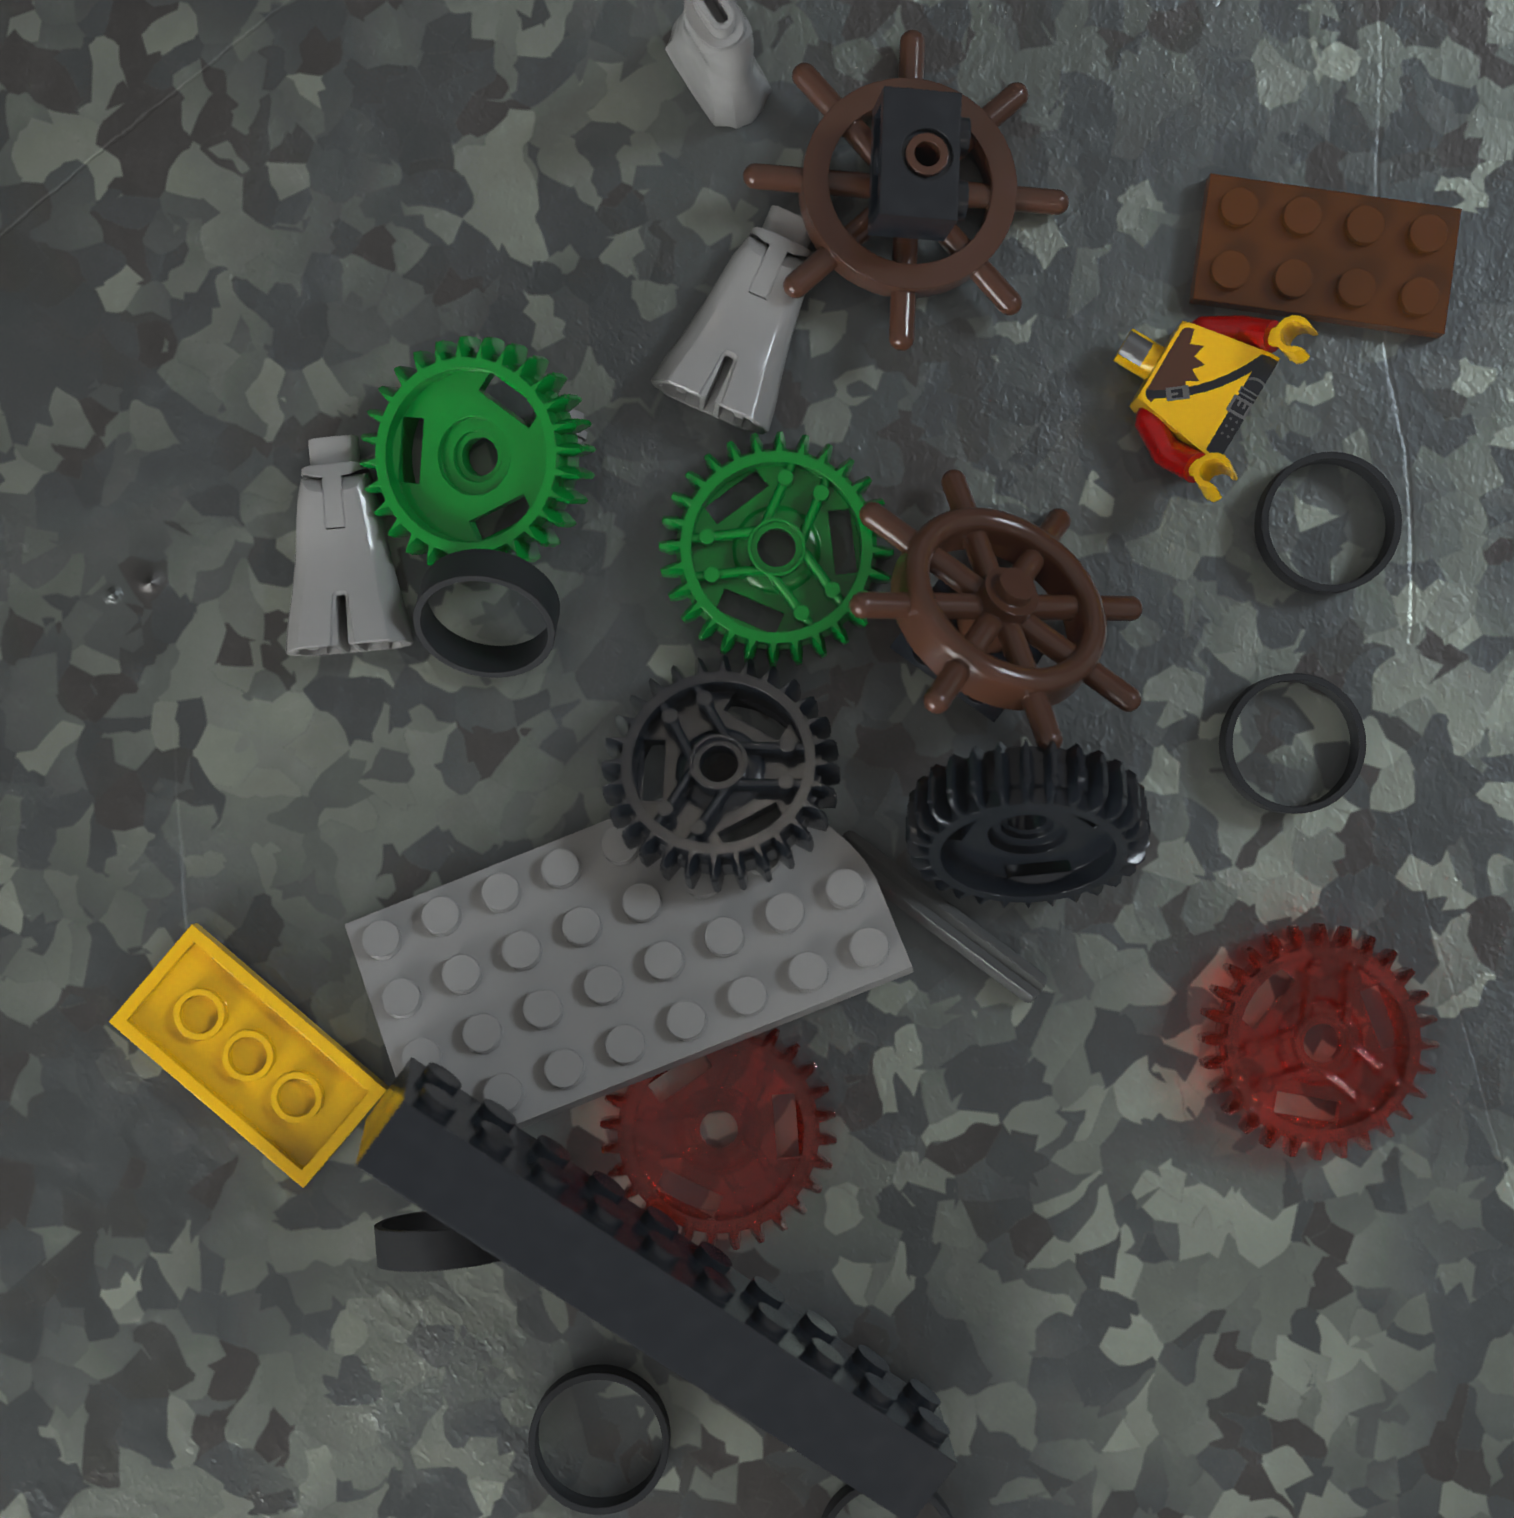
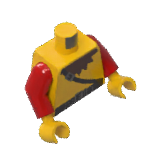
M1245 315L1200 316L1192 322L1182 321L1173 331L1165 346L1160 345L1132 328L1114 357L1113 362L1144 379L1129 407L1136 413L1135 427L1153 462L1187 482H1196L1201 493L1208 501H1219L1222 496L1217 487L1209 481L1219 474L1228 475L1235 481L1238 479L1230 460L1224 453L1280 360L1279 357L1272 353L1280 349L1290 361L1296 364L1306 362L1310 355L1301 347L1291 346V343L1300 334L1318 335V332L1309 321L1300 315H1291L1280 322Z

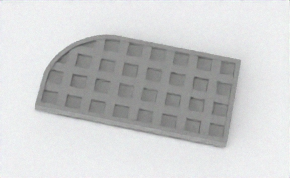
M775 808L720 838L723 843L748 838L769 827L781 814L778 808ZM610 818L344 924L395 1077L399 1075L411 1057L425 1066L430 1062L439 1064L459 1079L462 1084L461 1090L482 1103L484 1099H490L505 1107L517 1120L516 1126L520 1129L911 974L914 971L876 877L866 861L853 846L829 825L827 831L807 827V830L812 835L814 848L812 852H808L794 844L791 847L795 862L793 869L786 867L777 858L770 862L772 880L770 882H766L758 870L754 869L748 871L747 888L742 890L734 874L724 875L722 889L718 893L714 891L709 874H701L696 887L691 889L687 886L683 867L677 871L670 881H667L661 873L660 863L662 858L651 866L646 867L639 857L641 846L629 850L621 837L622 831L625 828L617 829Z

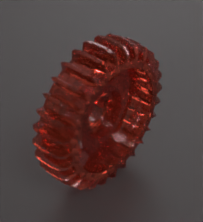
M1314 922L1311 925L1309 940L1305 939L1301 927L1294 924L1286 927V944H1282L1274 933H1264L1262 938L1267 952L1261 954L1248 945L1241 947L1240 950L1248 965L1242 969L1225 963L1222 968L1233 980L1230 987L1216 984L1209 986V990L1222 1000L1220 1008L1209 1007L1201 1008L1200 1010L1201 1015L1216 1022L1215 1031H1205L1197 1034V1040L1215 1046L1214 1054H1209L1199 1060L1200 1066L1206 1069L1220 1070L1221 1073L1220 1076L1207 1083V1087L1212 1093L1219 1094L1229 1091L1231 1094L1220 1105L1221 1111L1227 1116H1232L1244 1110L1245 1113L1237 1126L1246 1135H1250L1262 1124L1263 1127L1258 1141L1269 1149L1275 1145L1282 1135V1150L1290 1157H1297L1303 1142H1306L1309 1157L1318 1161L1323 1160L1325 1143H1329L1333 1153L1341 1159L1349 1157L1348 1139L1350 1138L1366 1151L1372 1150V1140L1368 1131L1374 1128L1389 1138L1394 1137L1395 1132L1387 1118L1394 1113L1408 1120L1413 1119L1414 1115L1402 1101L1407 1094L1423 1099L1427 1097V1092L1414 1083L1416 1074H1435L1437 1072L1435 1067L1420 1060L1421 1051H1429L1440 1047L1439 1042L1423 1037L1420 1034V1028L1436 1023L1437 1018L1429 1013L1416 1012L1414 1007L1426 1000L1429 994L1423 989L1406 990L1404 987L1416 975V972L1406 966L1391 971L1390 968L1398 956V953L1393 949H1383L1373 957L1372 954L1377 939L1371 935H1361L1355 945L1351 946L1353 930L1350 927L1337 926L1332 941H1329L1327 926L1319 922ZM1282 970L1293 980L1254 1027L1251 1028L1242 1020L1247 1005L1258 988L1273 974ZM1376 986L1381 993L1394 1030V1045L1382 1050L1360 991ZM1317 1024H1328L1337 1034L1338 1045L1336 1051L1325 1060H1313L1304 1049L1305 1034L1311 1027ZM1277 1091L1337 1101L1335 1118L1323 1121L1274 1112Z
M778 1027L770 1029L763 1039L753 1036L706 1055L713 1066L661 1102L649 1084L667 1071L627 1086L626 1093L615 1091L607 1094L605 1097V1101L613 1107L619 1108L620 1112L619 1115L604 1116L601 1119V1128L617 1131L618 1138L611 1139L602 1144L601 1150L603 1154H620L622 1160L609 1169L608 1176L612 1179L628 1176L630 1182L624 1188L625 1198L631 1200L640 1195L644 1200L640 1208L646 1210L648 1206H653L663 1211L677 1225L682 1226L681 1235L690 1241L694 1237L695 1231L705 1233L704 1239L706 1242L715 1246L718 1234L727 1233L733 1250H738L741 1243V1231L750 1229L758 1243L765 1242L763 1223L771 1220L781 1231L788 1229L783 1210L789 1206L794 1211L802 1215L808 1211L807 1205L799 1194L800 1191L804 1188L807 1191L819 1194L823 1189L821 1182L811 1174L812 1169L830 1170L832 1168V1160L819 1153L818 1147L835 1145L837 1143V1136L833 1132L819 1129V1123L834 1119L836 1117L835 1109L826 1106L816 1107L815 1103L816 1100L821 1099L830 1091L828 1084L824 1082L809 1086L807 1079L817 1070L816 1062L810 1060L797 1067L793 1060L796 1058L801 1045L794 1041L782 1051L777 1048L776 1044L780 1032ZM794 1093L799 1153L798 1156L777 1157L772 1095ZM712 1111H725L731 1114L737 1122V1135L727 1145H711L701 1134V1121ZM667 1169L723 1196L717 1210H707L691 1206L666 1192L658 1184L664 1170Z

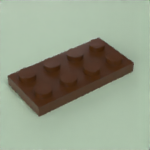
M1211 173L1206 179L1189 303L1282 317L1300 315L1310 321L1438 339L1445 334L1462 209Z

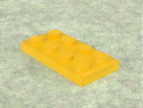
M198 923L192 924L109 1021L110 1024L302 1188L310 1183L389 1088L386 1083Z

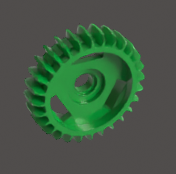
M473 336L459 337L458 344L446 340L435 342V354L421 350L413 352L416 369L406 366L394 368V372L401 383L400 388L392 386H381L378 388L379 392L389 402L386 410L369 409L367 411V414L380 422L378 432L367 433L361 436L363 441L376 447L375 456L362 460L360 465L376 470L378 480L365 486L364 490L370 493H383L385 501L374 511V514L379 517L395 516L397 519L389 530L388 535L393 538L410 536L406 553L423 555L428 552L427 565L429 566L448 554L467 549L497 550L515 555L527 562H535L541 559L538 544L542 547H556L561 544L552 527L553 525L562 528H572L577 524L565 510L567 505L586 504L588 502L587 497L574 489L576 481L589 480L595 477L593 472L579 467V457L594 453L596 448L592 445L578 443L577 433L587 429L592 423L586 419L571 418L569 413L582 402V398L573 394L559 396L558 393L568 380V377L562 373L555 372L545 375L549 360L538 355L527 358L528 348L524 345L511 343L505 347V341H502V339L488 336L483 338L482 343L480 339ZM495 375L528 400L537 415L531 425L485 392ZM420 418L424 419L420 481L416 483L412 466V446L416 427ZM487 438L497 449L498 461L495 468L489 474L483 476L473 469L469 457L474 443L479 439ZM523 497L526 498L530 508L517 523L482 539L476 525L477 520Z
M777 431L773 441V449H763V444L757 433L751 434L750 452L746 454H741L733 441L726 442L727 458L729 461L721 465L710 453L706 454L704 461L710 474L705 479L692 471H688L685 474L687 482L694 490L691 497L678 492H673L671 496L673 503L683 510L682 516H664L662 519V524L666 528L677 532V538L660 541L659 550L663 553L676 555L677 562L662 567L660 569L662 577L666 578L680 577L682 584L669 592L670 601L674 602L689 598L692 604L681 615L682 621L689 623L701 616L706 622L702 626L698 638L705 642L716 632L724 636L720 647V654L726 656L736 643L744 645V664L749 658L753 660L757 650L760 649L767 650L770 668L772 666L776 667L780 651L789 650L794 664L800 666L803 660V647L808 645L812 646L814 652L821 659L827 656V649L824 638L831 635L834 640L845 646L849 643L847 632L843 627L847 621L861 629H864L868 624L867 619L858 618L852 614L850 600L853 595L858 592H873L869 590L871 583L887 584L890 582L891 575L882 569L875 568L876 561L893 558L894 549L877 545L876 538L881 537L863 525L859 517L860 509L864 504L877 502L884 507L885 502L882 498L865 502L862 495L870 487L872 479L866 476L854 483L848 479L855 462L851 457L840 463L837 468L829 464L833 445L826 444L817 457L808 454L810 448L808 435H802L797 443L796 450L786 449L783 431ZM758 473L768 487L717 524L707 512V506L748 475ZM847 510L851 518L857 572L836 575L828 513ZM774 530L787 533L793 539L796 548L792 560L780 567H773L764 563L757 550L762 536ZM724 591H730L784 614L777 632H767L722 613L717 607Z

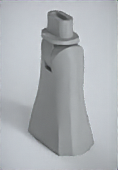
M684 0V10L674 23L671 37L665 48L672 63L715 127L728 126L738 129L753 123L762 112L772 90L770 83L753 56L754 41L749 21L735 0Z
M772 205L762 228L753 227L749 236L734 252L700 309L651 378L652 384L657 389L675 400L747 432L758 434L769 432L790 342L804 296L801 298L789 297L783 289V282L787 275L813 254L808 249L811 239L805 228L802 216L782 207Z
M341 435L308 440L310 466L301 469V476L305 479H301L297 499L296 553L287 625L286 654L312 657L398 649L412 645L411 626L392 561L384 519L374 514V511L381 505L378 493H370L364 490L365 486L374 481L371 473H369L370 469L360 465L359 437L356 435Z

